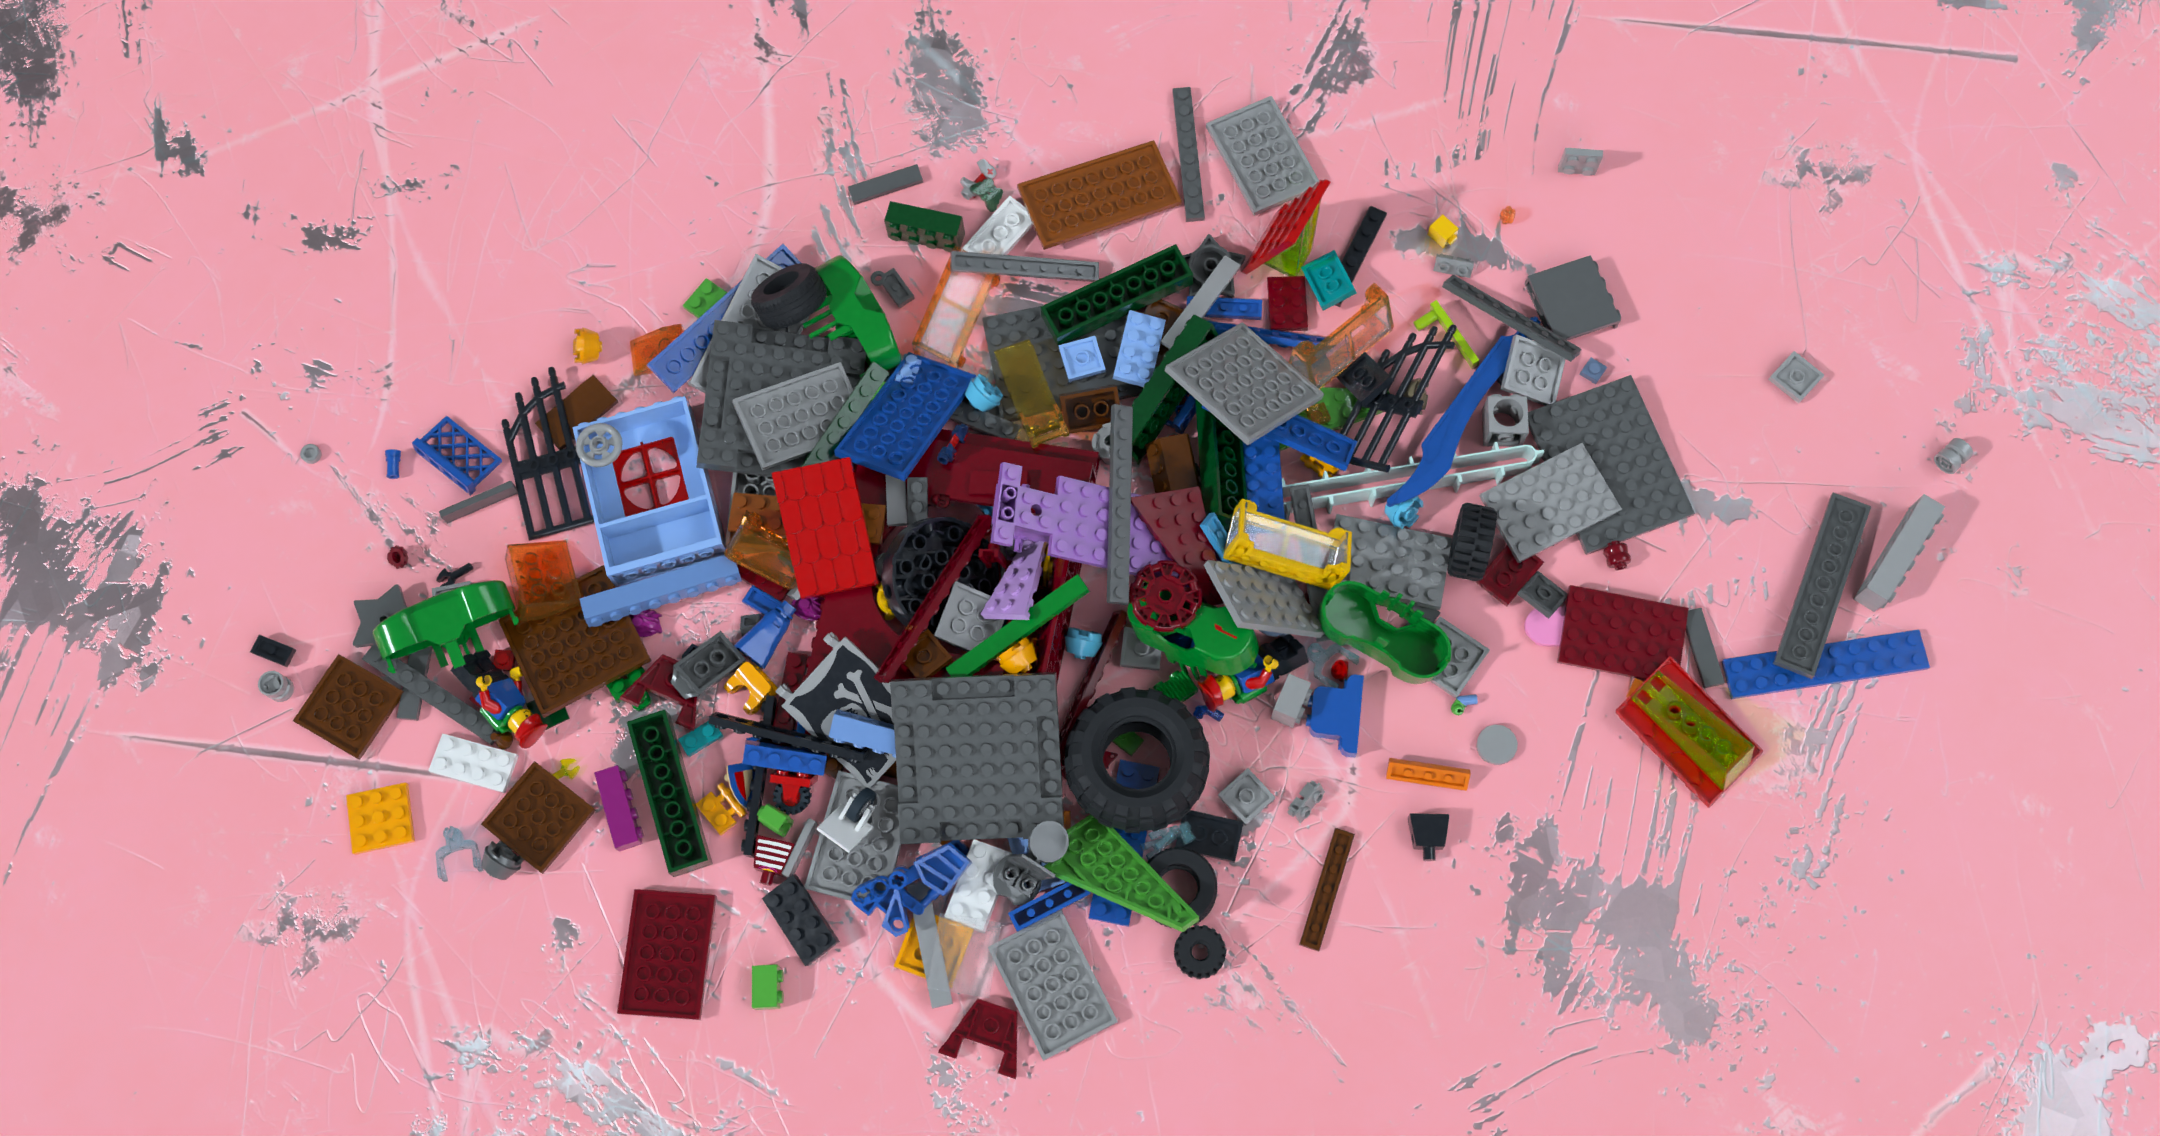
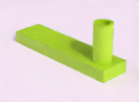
M1437 300L1430 304V311L1413 322L1416 329L1421 331L1438 320L1445 332L1454 323ZM1456 328L1451 340L1473 370L1479 366V359Z

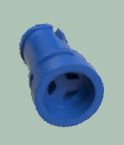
M395 449L386 450V477L398 479L401 451Z

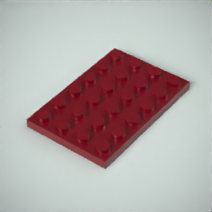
M1570 585L1568 587L1557 663L1646 680L1669 656L1681 666L1689 608Z
M634 889L617 1014L701 1020L716 895Z

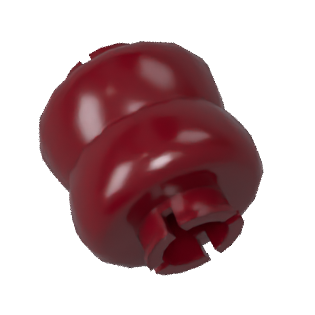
M1618 540L1608 543V547L1603 551L1607 559V566L1615 568L1616 571L1627 568V564L1631 562L1627 544L1620 543Z

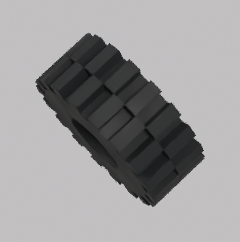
M1194 925V927L1181 932L1176 940L1174 959L1181 972L1187 974L1188 977L1207 979L1215 975L1223 966L1226 957V945L1220 933L1218 934L1215 929L1208 928L1206 925ZM1196 944H1203L1207 947L1208 955L1205 959L1198 960L1193 957L1192 948Z

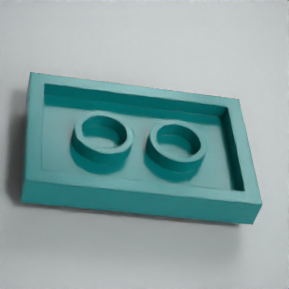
M1335 250L1301 267L1323 311L1357 293Z

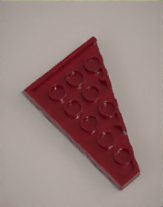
M1192 487L1131 497V504L1139 513L1138 517L1146 524L1147 529L1155 540H1159L1166 550V555L1172 561L1178 562V565L1189 568L1197 577V584L1202 590V601L1213 606L1224 604L1204 567L1208 560H1217L1213 546L1200 527V524L1206 518L1200 488Z

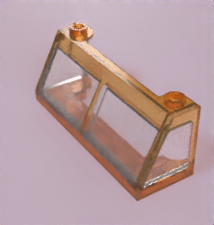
M956 246L953 248V251L967 252ZM949 258L912 342L914 354L957 369L963 368L966 357H964L965 347L990 289L999 285L1000 276L950 271Z
M1376 283L1367 288L1365 292L1366 299L1360 310L1315 346L1310 341H1302L1293 348L1289 363L1319 390L1345 370L1361 354L1367 352L1393 330L1394 324L1389 297Z

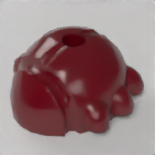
M396 545L391 547L390 552L387 554V560L396 569L403 568L408 563V553L404 547Z

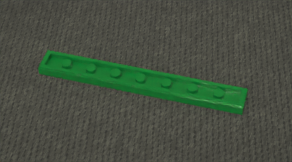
M1077 574L1029 608V620H1012L946 667V670L951 677L972 676L1089 593V589Z

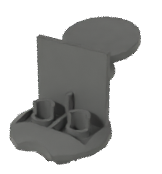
M1043 821L1037 824L1031 830L1028 838V853L1010 854L1000 860L993 873V886L997 895L1007 897L1013 905H1024L1037 896L1042 884L1041 880L1055 877L1054 873L1040 864L1041 862H1055L1061 859L1067 851L1069 836L1066 829L1060 823Z

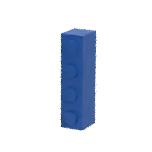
M746 740L742 764L824 776L827 753H813L810 749H799Z
M1067 882L1014 909L1008 915L1018 932L1090 895L1091 892Z

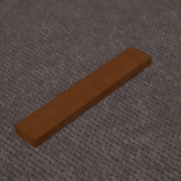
M1338 828L1334 829L1300 940V946L1320 951L1355 834Z

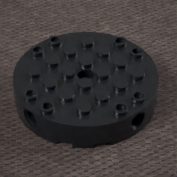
M953 517L926 518L905 527L891 542L883 561L882 587L889 608L895 617L906 627L972 526L970 523ZM983 537L979 548L972 553L970 562L961 570L957 582L992 596L999 584V570L997 562H992V568H987L978 557L979 549H988V544H990ZM949 594L942 600L939 610L936 614L932 615L929 625L924 631L928 629L934 635Z

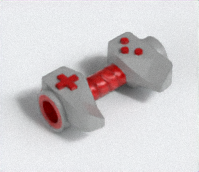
M985 159L977 162L981 174L974 182L965 177H962L960 180L961 185L964 187L961 194L967 200L976 198L981 191L979 186L986 179H994L997 174L995 168Z

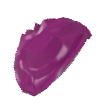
M817 596L807 599H793L791 605L796 609L794 614L805 620L816 621L821 616L820 606L824 598Z
M648 609L637 615H630L640 637L662 633L659 617H662V614Z

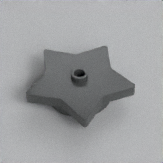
M1208 234L1198 249L1193 253L1183 255L1193 273V284L1189 286V296L1196 295L1225 255L1240 265L1244 263L1246 256L1228 252L1219 246L1214 238ZM1233 278L1221 295L1234 298Z
M398 584L394 585L379 599L354 601L361 623L354 638L353 646L359 648L376 644L372 634L374 628L391 615L407 608L402 589Z

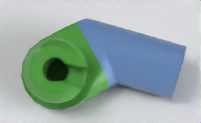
M1477 695L1458 696L1451 706L1452 713L1458 716L1462 715L1467 705L1478 703Z

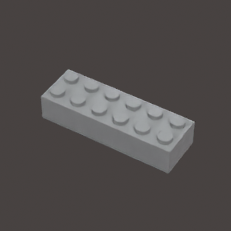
M1923 494L1909 507L1853 598L1855 601L1875 612L1880 607L1883 609L1888 602L1890 603L1896 596L1895 589L1903 584L1906 579L1904 574L1910 571L1916 562L1913 559L1916 555L1919 556L1925 548L1923 543L1926 539L1929 540L1935 531L1932 528L1935 524H1939L1944 517V514H1942L1945 508L1944 505Z

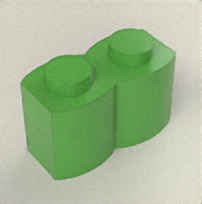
M769 803L766 806L763 805L757 813L758 821L781 837L787 835L794 823V820L789 815Z

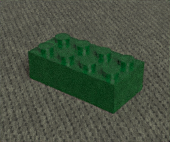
M890 201L884 219L888 238L894 241L902 240L912 245L921 244L931 249H944L950 253L951 251H960L965 235L962 216Z

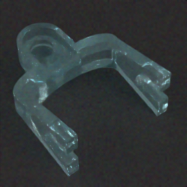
M1312 643L1307 649V657L1316 664L1314 667V677L1328 687L1338 688L1339 684L1321 674L1324 665L1336 653H1341L1356 665L1359 663V656L1338 644H1332L1325 650L1318 643Z
M1187 821L1179 826L1175 825L1149 833L1148 835L1151 840L1159 836L1163 838L1140 844V847L1143 851L1150 847L1154 848V851L1146 854L1149 860L1179 837L1183 840L1184 845L1189 844L1196 837L1191 832L1192 828Z
M450 826L449 829L446 827L443 831L446 845L439 848L435 853L438 878L442 879L443 882L448 881L444 858L455 851L472 849L474 868L479 872L484 871L481 866L482 861L478 844L473 840H464V835L458 828Z

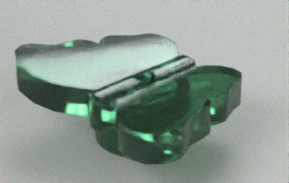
M984 179L982 182L970 186L972 194L980 196L981 200L985 202L987 209L990 212H995L999 200L1002 198L1003 190L996 188L993 179Z

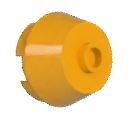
M584 327L582 329H574V334H577L573 340V355H577L574 363H581L583 365L597 361L599 352H602V341H599V334Z
M1025 637L996 659L1001 664L1000 667L1009 674H1017L1018 672L1025 673L1032 668L1031 663L1037 660L1033 643H1030Z

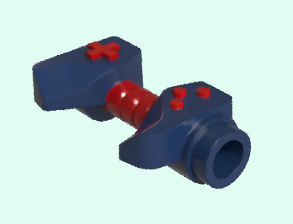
M965 424L955 426L950 442L946 447H942L938 454L937 460L941 464L946 465L948 462H953L957 454L955 447L958 442L964 444L968 437L969 426Z

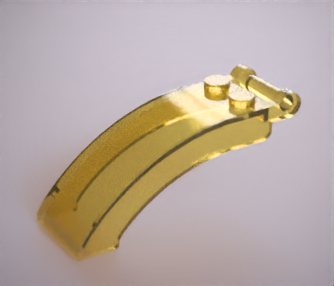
M1030 339L995 350L994 354L1007 391L1032 448L1061 436H1069L1062 413L1049 389Z

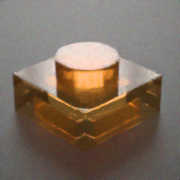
M1324 402L1305 409L1308 419L1319 425L1331 420Z

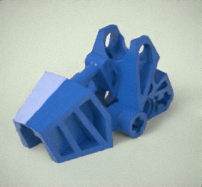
M951 842L916 857V860L913 862L914 865L909 868L900 865L893 870L889 877L880 875L860 884L852 893L851 900L853 904L868 916H871L878 907L886 914L882 927L895 937L908 932L910 925L906 907L916 915L923 914L925 908L933 900H936L940 894L946 896L972 863ZM897 875H898L899 877L903 876L904 879H903V880H902L901 878H898V879H897L896 876H897ZM918 878H921L923 884L930 887L927 895L921 901L904 889L905 886ZM876 883H884L886 890H879ZM870 889V893L865 898L858 896L859 893L864 894ZM900 920L903 922L904 927L897 928L893 922Z

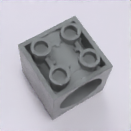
M1493 394L1487 397L1482 409L1483 446H1493L1494 442H1497L1498 446L1505 447L1523 445L1529 433L1527 396L1519 394L1511 396ZM1497 413L1507 414L1514 419L1516 424L1514 426L1501 425L1496 421L1494 415Z

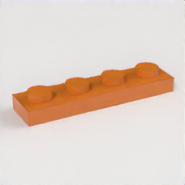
M1389 758L1386 779L1467 791L1471 772L1470 769Z

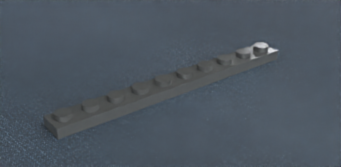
M1114 404L1111 406L1107 603L1127 605L1129 604L1133 407Z

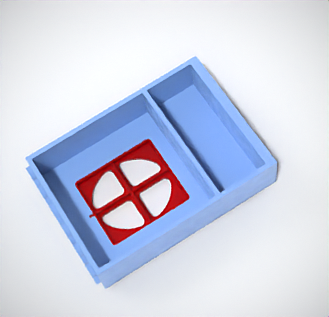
M677 396L666 402H655L648 407H637L630 412H619L612 417H601L597 421L583 422L573 427L576 442L578 436L586 427L596 423H605L613 426L622 437V451L613 463L604 467H592L580 459L606 574L616 587L729 554L725 546L726 539L708 469L696 468L700 436L693 409L685 396ZM596 432L590 434L588 437L591 440L593 437L598 435ZM608 432L603 435L607 440L612 437ZM598 444L597 448H601L603 444ZM589 445L584 446L585 453L591 451ZM609 445L607 452L612 453L614 446ZM652 448H657L667 452L674 458L677 466L654 473L648 451ZM641 453L646 472L645 476L623 482L621 479L622 471L627 460L633 454ZM595 454L594 459H602V455ZM679 475L680 484L677 493L669 503L661 504L656 482L660 479ZM642 484H648L653 507L644 509L636 506L626 497L625 490Z

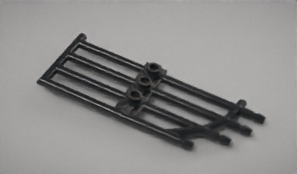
M1451 324L1442 341L1432 342L1438 330L1436 326H1432L1423 343L1412 346L1417 336L1412 332L1402 350L1388 358L1390 350L1385 349L1377 364L1383 370L1393 365L1389 372L1393 380L1398 374L1405 358L1414 353H1417L1396 395L1387 393L1392 385L1391 383L1387 389L1383 390L1365 407L1358 400L1356 401L1340 434L1347 436L1362 407L1369 408L1370 410L1354 438L1357 444L1349 464L1386 473L1390 471V465L1386 463L1410 417L1416 418L1420 414L1424 403L1420 398L1445 350L1454 349L1455 343L1451 342V339L1456 331V325ZM1437 349L1413 397H1403L1427 350ZM1377 411L1386 412L1362 459L1354 457ZM1393 415H1402L1378 462L1370 461Z
M554 367L548 368L552 387L541 392L537 377H532L531 384L534 397L525 406L522 394L520 392L515 393L519 414L511 429L507 419H503L501 423L529 541L595 523L593 515L591 516L579 469L581 462L576 452V446L573 444L561 395V390L566 389L564 381L558 382ZM553 394L566 444V449L555 451L543 399ZM536 405L548 454L541 456L536 455L527 417ZM522 425L529 459L518 462L513 441ZM568 467L572 468L583 518L574 521L571 518L560 472L561 469ZM553 472L565 522L553 526L541 476ZM533 477L546 529L534 531L523 480Z

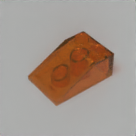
M682 324L661 327L630 341L634 376L653 373L647 364L685 331Z

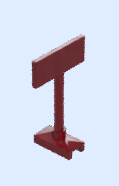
M970 471L968 494L994 495V507L999 471ZM1022 471L1020 486L1022 484L1028 485V471ZM990 543L988 544V549H979L978 557L987 568H992V562H999L1003 568H1007L1008 560L1001 553L999 544Z

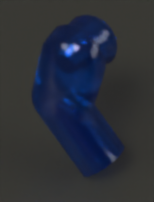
M1198 705L1194 708L1195 711L1193 712V716H1196L1199 720L1204 715H1209L1220 722L1224 716V713L1218 709L1214 712L1209 711L1206 705Z

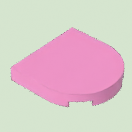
M1559 607L1549 619L1537 609L1532 610L1524 624L1526 635L1539 646L1559 647L1565 607Z

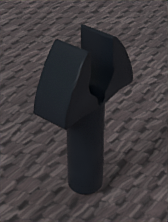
M467 563L454 572H448L444 568L436 581L440 583L448 578V582L441 586L455 584L456 579L471 571L473 566L471 563Z

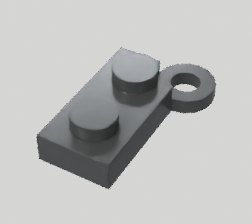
M894 268L885 274L881 271H876L871 275L872 283L876 286L883 285L899 308L915 299L913 293ZM881 276L882 279L880 281H876L875 277Z

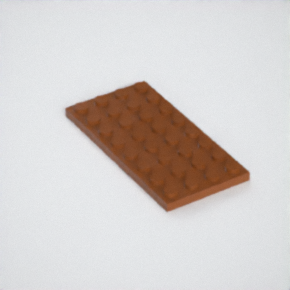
M1154 140L1017 184L1018 191L1043 250L1179 206L1182 203Z

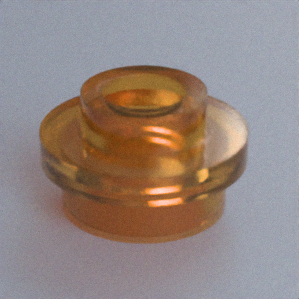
M1506 206L1505 209H1502L1500 213L1502 224H1512L1516 211L1511 206Z

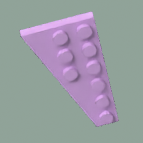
M1028 540L1023 542L1022 552H1017L992 596L985 604L981 612L984 619L1029 620V607H1032L1034 603L1032 596L1037 591L1043 569L1041 562L1045 561L1046 555L1044 551L1049 543Z

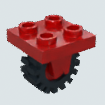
M779 769L770 774V783H778L775 791H773V802L776 801V808L779 807L787 815H796L802 812L811 801L812 793H810V787L818 781V775Z

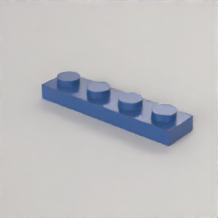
M1187 296V305L1194 296ZM1218 298L1204 317L1261 320L1262 300Z

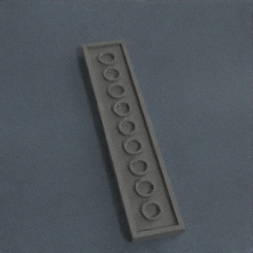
M1834 492L1831 494L1773 661L1774 665L1810 679L1815 676L1871 506Z

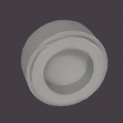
M307 444L301 449L300 456L306 463L314 464L320 460L322 453L316 445Z

